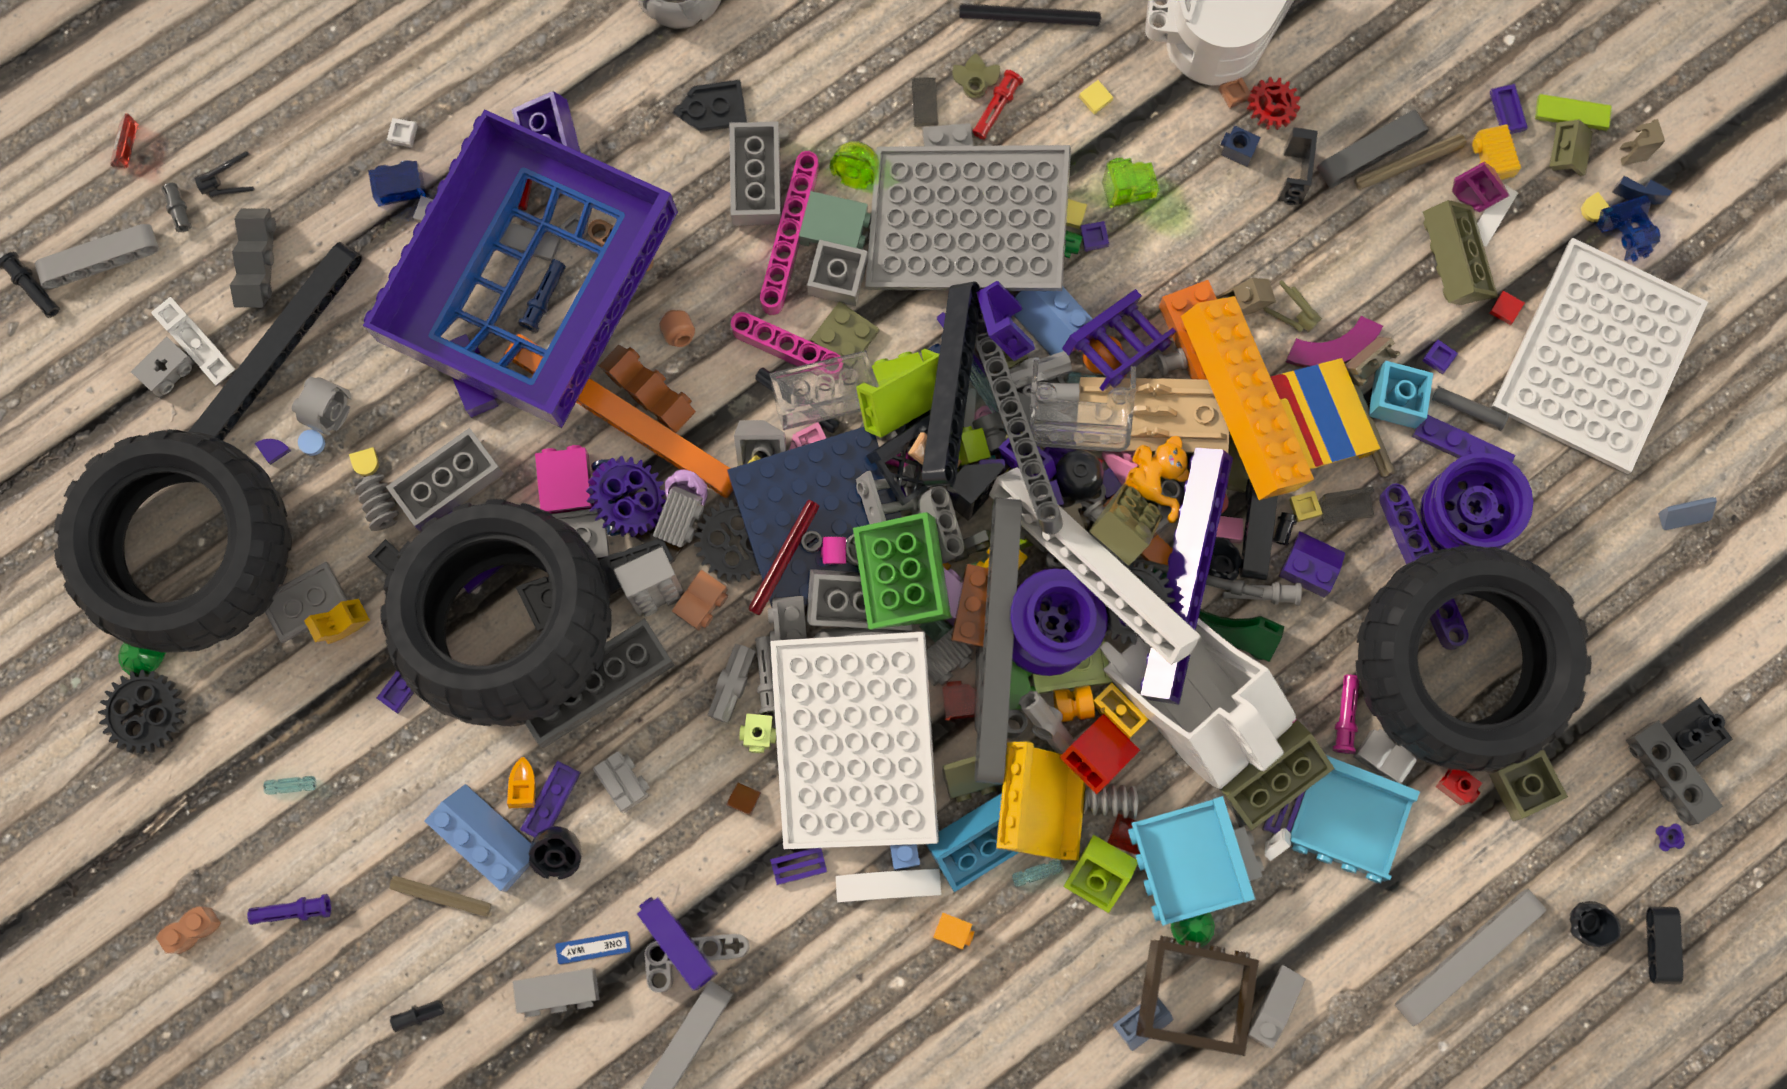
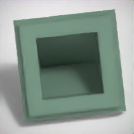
M944 620L922 623L919 626L935 643L952 629Z

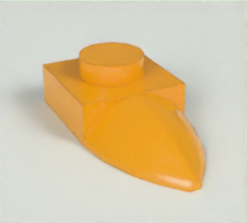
M521 757L516 762L509 776L508 809L535 808L536 783L534 772L525 757Z

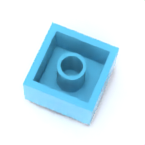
M1385 361L1375 371L1369 416L1416 429L1427 419L1433 373Z

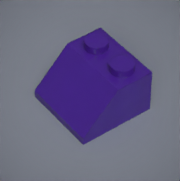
M1299 531L1278 576L1294 584L1301 583L1302 588L1325 598L1331 592L1341 571L1345 552Z

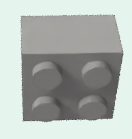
M819 240L807 284L808 295L856 306L868 261L867 251Z

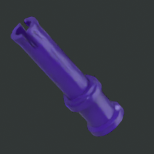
M322 894L318 898L307 899L306 897H301L297 902L249 908L247 918L250 925L298 918L302 921L316 916L327 918L331 915V900L328 894Z

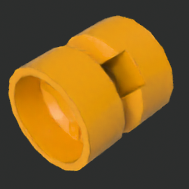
M1090 685L1077 686L1073 691H1070L1068 688L1053 690L1054 708L1063 715L1061 723L1073 721L1076 716L1079 720L1094 718V702Z

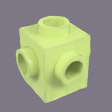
M746 714V723L740 727L739 740L744 741L743 745L745 748H749V752L764 753L765 749L771 750V743L776 744V728H773V716ZM756 732H762L760 737H754Z

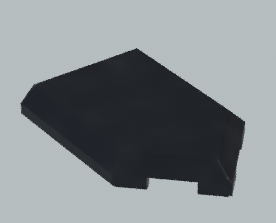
M741 80L693 86L672 113L699 132L729 128V123L747 122Z

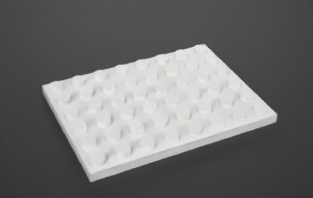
M1572 238L1563 253L1491 408L1503 414L1509 413L1510 418L1629 474L1633 470L1708 301Z
M925 632L770 641L783 848L801 849L938 843Z

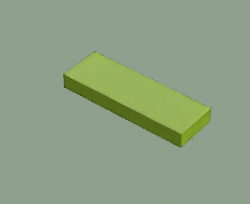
M1539 94L1537 97L1535 120L1559 123L1580 119L1588 128L1607 131L1610 126L1612 105Z

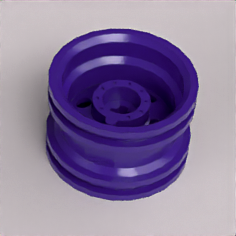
M1485 452L1471 453L1455 460L1429 484L1422 496L1419 512L1421 524L1428 539L1439 550L1458 546H1480L1501 549L1518 537L1527 527L1532 516L1534 502L1532 489L1527 478L1511 461L1496 454ZM1458 482H1465L1466 489H1460ZM1484 483L1490 484L1491 487H1492V490H1490L1489 488L1484 487V486H1483ZM1448 502L1449 504L1455 506L1454 509L1447 510L1445 508V503ZM1498 505L1503 506L1504 513L1501 514L1497 511ZM1470 506L1474 508L1473 513L1470 512ZM1463 523L1466 525L1465 533L1458 529L1459 524ZM1484 526L1492 530L1491 534L1487 535L1484 533Z

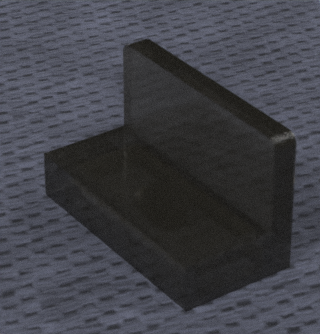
M1374 487L1324 494L1318 500L1323 513L1321 515L1323 525L1373 517L1374 511L1370 496L1374 493Z

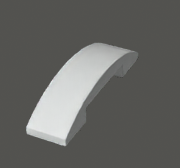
M171 297L151 312L216 386L220 385L236 371L217 347Z
M940 869L836 876L837 903L940 896Z

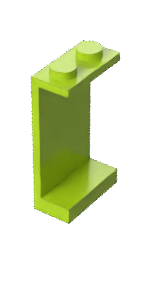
M927 349L921 350L922 363L877 388L864 382L856 386L865 431L882 438L932 408L939 361L938 353Z

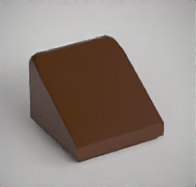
M737 783L726 805L751 817L761 792Z

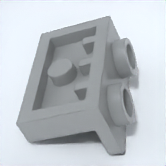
M803 596L773 598L772 608H768L769 623H774L775 631H770V640L807 639Z

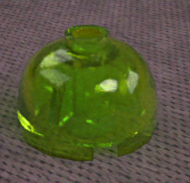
M849 141L842 144L834 152L829 164L832 175L835 177L837 174L842 178V184L853 189H866L869 184L873 185L880 166L877 153L869 145L860 141Z

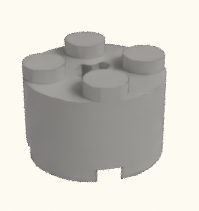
M309 377L305 381L300 397L293 402L292 411L296 413L299 423L325 435H330L332 429L337 431L345 422L350 410V406L346 405L347 398L351 400V393L348 389L321 377Z

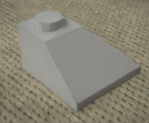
M739 420L734 434L738 466L748 463L755 455L762 459L787 451L785 433L764 420Z

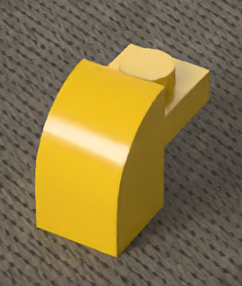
M359 599L341 601L329 612L310 615L304 620L314 641H326L327 644L334 643L351 635L370 621Z

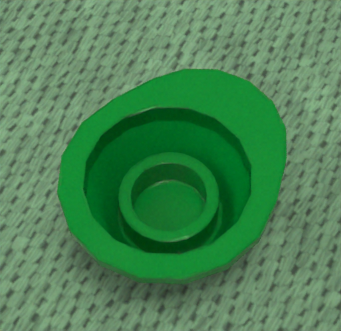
M124 643L118 653L119 664L128 675L133 671L139 676L141 670L147 671L149 675L151 671H155L160 666L166 653L133 647Z
M1211 912L1173 922L1170 928L1172 936L1176 938L1178 944L1185 945V941L1201 943V948L1212 939L1215 924Z

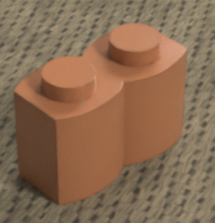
M701 570L678 600L672 612L699 631L701 627L706 628L714 617L711 613L716 606L720 608L728 598L726 594L728 589L725 585Z
M196 907L186 912L179 922L164 927L158 933L156 939L165 953L180 954L192 948L199 938L207 937L215 932L221 922L212 908Z

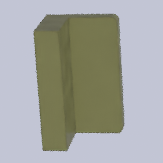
M1580 119L1557 123L1549 166L1553 171L1573 169L1580 176L1586 175L1593 132Z

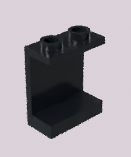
M1293 128L1285 144L1283 156L1302 158L1300 179L1287 178L1278 195V201H1284L1288 205L1302 204L1312 183L1318 131Z

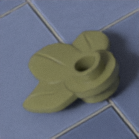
M975 53L968 59L965 67L953 65L952 76L955 82L963 87L964 93L969 98L978 99L985 95L987 88L995 85L999 80L1000 65L986 67L981 57ZM976 85L979 89L972 90L971 86Z

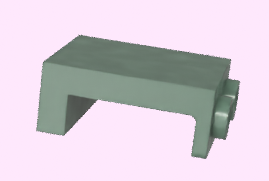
M811 191L799 233L800 245L809 247L810 242L818 244L819 240L863 250L866 236L862 235L864 227L869 228L871 213H868V204Z

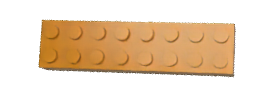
M1236 297L1197 303L1184 313L1181 318L1258 499L1262 500L1300 489L1313 481L1314 477Z

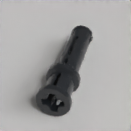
M16 252L6 253L0 258V269L5 270L9 274L11 282L20 286L47 318H52L59 313L60 307L32 277V270L22 264Z

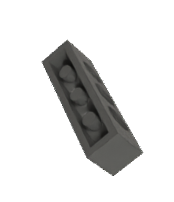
M1659 720L1649 723L1626 739L1631 754L1635 758L1640 759L1645 766L1646 774L1657 782L1661 788L1662 796L1667 801L1672 802L1677 809L1676 814L1682 822L1687 823L1689 826L1699 824L1723 807ZM1653 747H1655V748H1657V749L1659 750V752H1660V757H1659V759H1656V758L1653 756V754H1652V748H1653ZM1669 768L1674 770L1676 774L1674 781L1668 776ZM1685 790H1688L1691 793V802H1688L1685 799Z

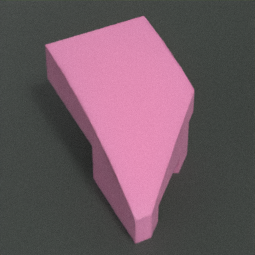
M819 422L793 434L789 450L826 439Z

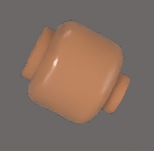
M670 310L665 313L659 323L663 337L669 345L684 347L692 341L695 335V327L690 316L685 311Z

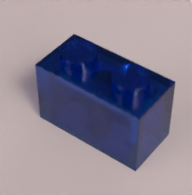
M405 160L398 165H380L373 170H368L372 196L378 206L419 199L421 196L426 197L423 174L417 161Z

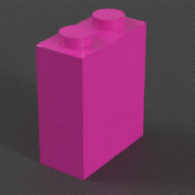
M572 445L568 446L567 450L557 451L555 448L543 449L542 453H535L540 509L551 514L591 509L594 506V503L586 501L592 496V494L586 492V489L592 485L588 483V480L591 478L589 453L585 447Z

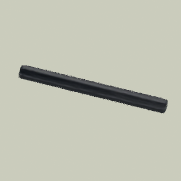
M963 3L959 6L960 18L1099 26L1101 22V13L1098 11Z

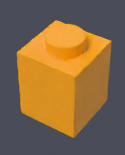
M942 913L933 938L962 950L964 945L970 946L975 931L970 930L972 927L971 923Z

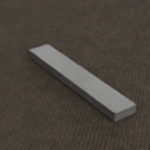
M421 196L413 216L414 221L421 223L425 216V209L433 199ZM510 222L500 243L524 253L536 230ZM545 233L533 256L548 261L554 259L561 241L560 237Z

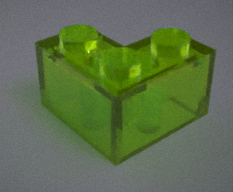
M1120 157L1112 159L1107 163L1102 184L1109 209L1157 197L1159 186L1152 162H1136L1132 164L1131 158L1123 159Z

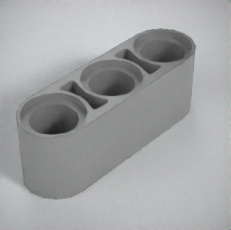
M935 486L919 497L918 507L920 513L928 512L935 517L942 562L947 563L963 553L964 542L948 491L942 486Z

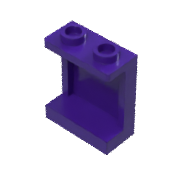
M995 281L976 292L989 337L1013 361L1035 350L1033 341L1011 319L1014 314L1022 310V305L999 281Z

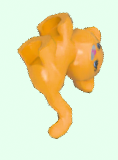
M1172 436L1165 444L1158 446L1153 457L1150 447L1146 445L1139 446L1132 459L1139 468L1131 469L1125 481V484L1129 487L1131 486L1138 490L1143 498L1155 501L1160 505L1170 506L1172 510L1167 517L1169 523H1175L1180 518V504L1177 498L1162 495L1160 478L1186 482L1190 474L1187 469V455L1182 449V440L1179 436Z

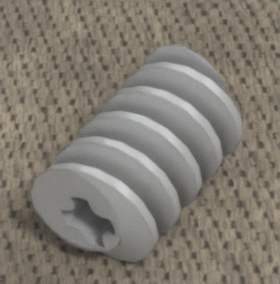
M383 474L370 475L354 483V486H356L355 492L360 495L359 502L363 504L362 510L367 513L365 518L368 522H371L369 524L371 531H379L393 526L397 522L393 518L399 514L397 510L390 511L396 504L394 501H386L392 495L390 492L383 493L387 489L386 486H388L387 483H379L385 478Z
M1110 784L1107 791L1104 787L1096 795L1087 786V789H1085L1083 814H1086L1088 807L1091 808L1093 815H1096L1098 809L1101 808L1103 816H1106L1109 809H1111L1113 817H1117L1119 810H1122L1124 818H1127L1129 812L1132 811L1134 819H1136L1138 811L1136 787L1131 786L1127 793L1125 785H1120L1118 791H1116L1115 785Z

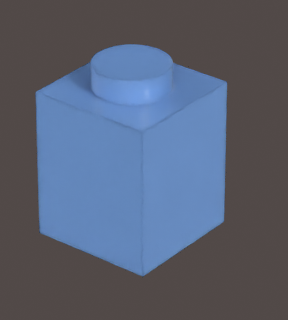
M917 844L890 845L894 871L920 866Z

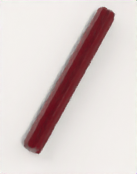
M812 500L806 502L748 609L750 612L761 615L798 548L803 535L806 533L819 509V505Z

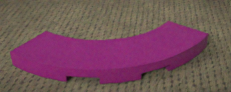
M1360 316L1356 325L1348 333L1335 340L1315 343L1296 338L1285 362L1303 368L1340 358L1343 359L1344 363H1347L1377 338L1383 325Z

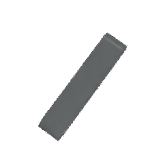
M1412 110L1325 159L1316 169L1328 187L1333 188L1419 140L1428 133L1429 128L1418 112Z

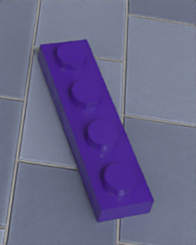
M1428 414L1427 419L1414 430L1412 435L1413 438L1456 458L1471 453L1485 452L1499 455L1513 462L1516 456Z

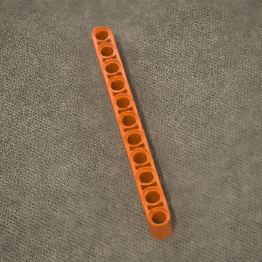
M518 334V335H517L518 337H520V338H522V339H525V340H527V341H529V342L535 344L534 342H532V341L529 340L528 338L524 337L523 335H521V334ZM514 343L510 344L504 355L511 349ZM522 348L512 362L534 375L543 357ZM588 379L576 401L577 404L678 469L696 473L705 481L708 488L724 498L729 497L733 488L727 469L731 468L592 379Z

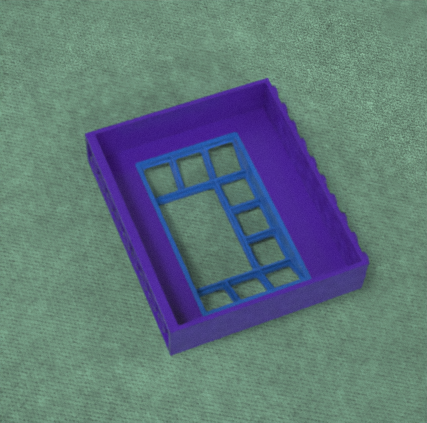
M484 109L481 116L475 119L470 136L464 139L457 159L455 158L451 162L447 177L439 183L437 194L434 200L428 203L421 223L415 226L411 241L402 249L401 258L398 264L391 269L388 277L389 280L385 287L379 290L375 305L372 310L366 313L363 327L377 342L562 429L678 213L670 192ZM527 179H531L552 190L542 219L518 209ZM560 193L584 204L574 234L550 224ZM593 208L617 219L603 247L583 239ZM513 217L538 227L524 253L500 243ZM545 232H550L598 254V257L546 350L495 326V323ZM494 251H499L519 260L505 287L481 277ZM477 284L500 294L496 305L486 321L462 311ZM457 318L481 328L479 333L466 347L459 346L441 337ZM490 333L514 343L498 363L474 353V350ZM522 348L543 357L532 378L506 368Z

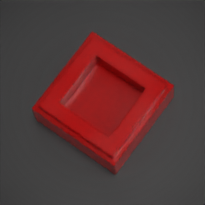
M1502 291L1489 313L1512 325L1525 303Z

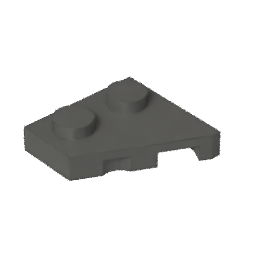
M984 530L963 539L964 551L961 555L954 558L955 562L967 559L969 554L988 550L990 548L991 530Z

